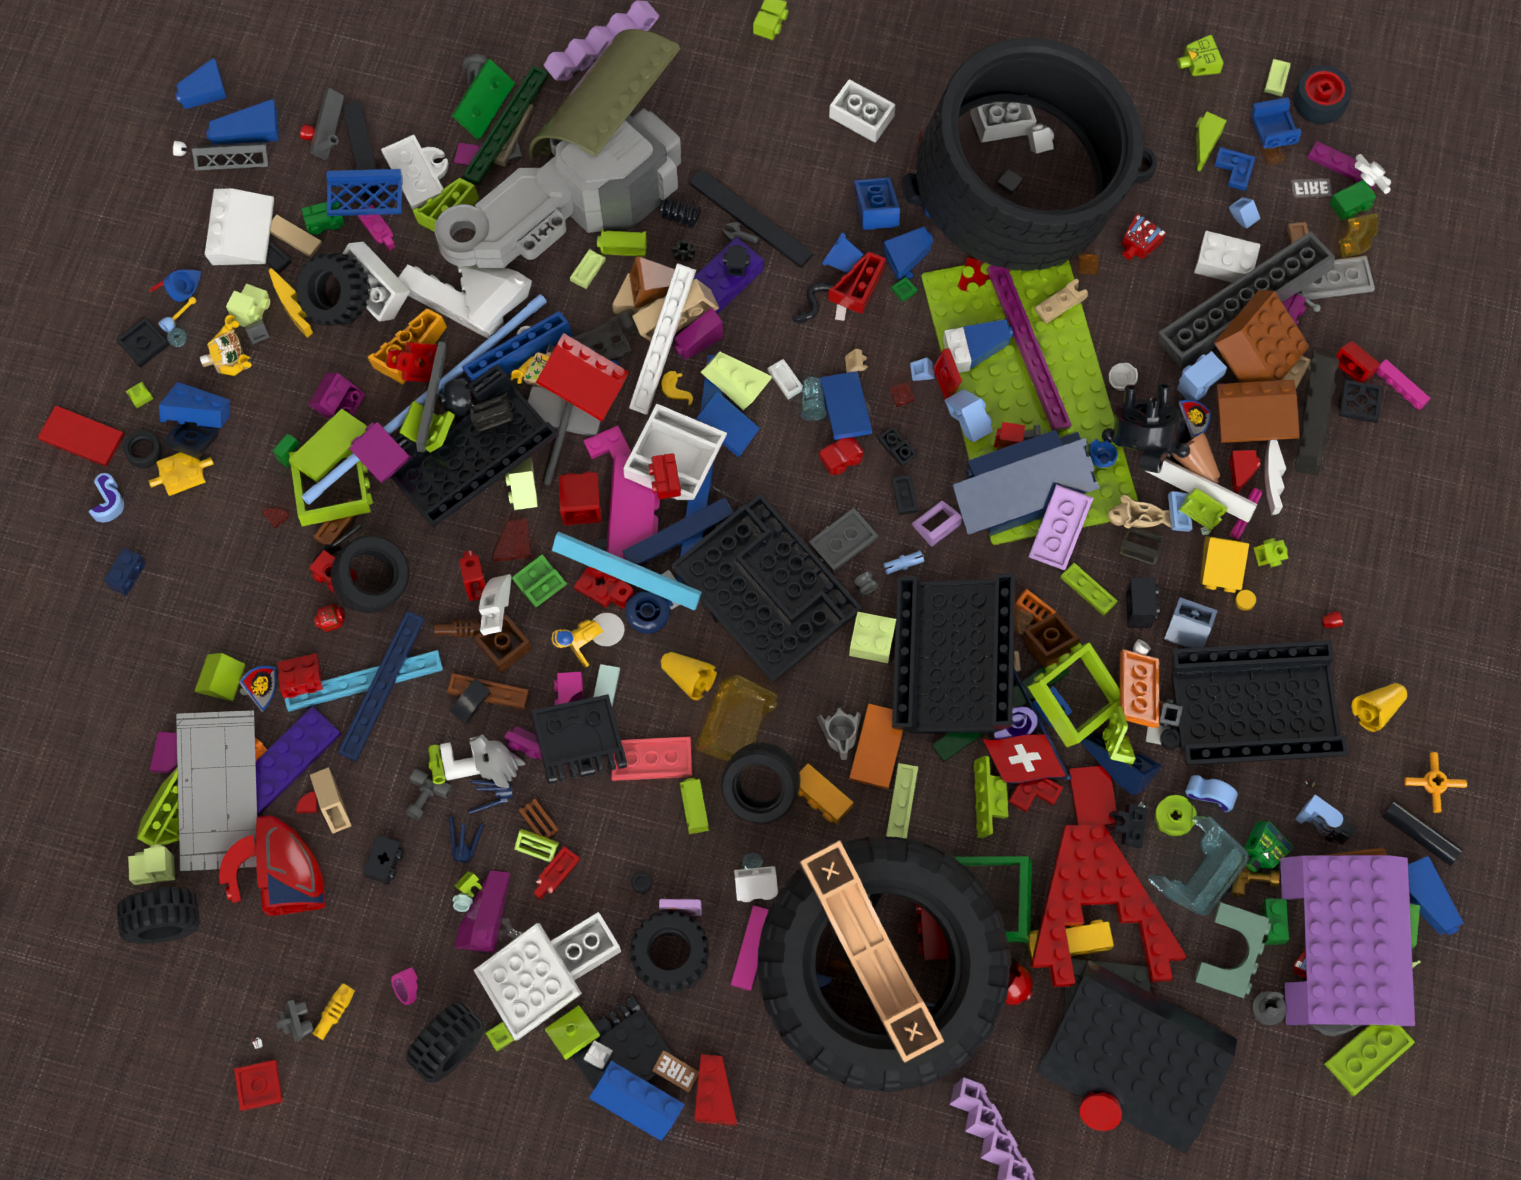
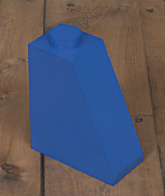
M211 59L176 84L178 92H175L178 103L182 102L184 109L227 98L215 59Z
M925 226L884 241L883 252L898 281L903 279L905 274L909 270L911 271L931 251L933 237L930 232H927Z
M1007 319L963 327L971 358L970 368H974L1009 345L1010 338L1013 337V330L1011 326H1008Z

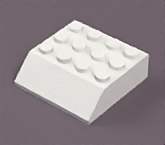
M656 404L623 468L624 477L652 489L651 482L655 481L654 475L650 476L648 464L652 463L651 457L674 453L681 495L672 498L676 500H694L727 433Z

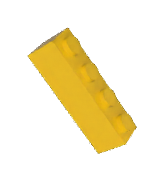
M1095 920L1090 922L1091 925H1076L1067 928L1066 934L1071 957L1111 950L1114 944L1109 922ZM1039 930L1031 931L1030 942H1026L1030 963Z

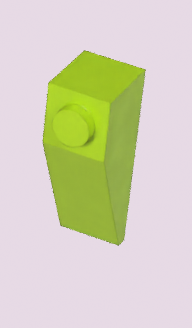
M1206 112L1204 117H1200L1196 124V127H1198L1196 133L1197 171L1200 172L1223 132L1227 121L1209 112Z

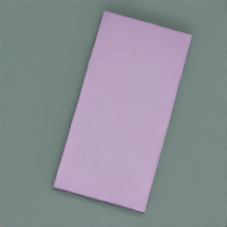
M1056 484L1028 557L1066 570L1093 497Z

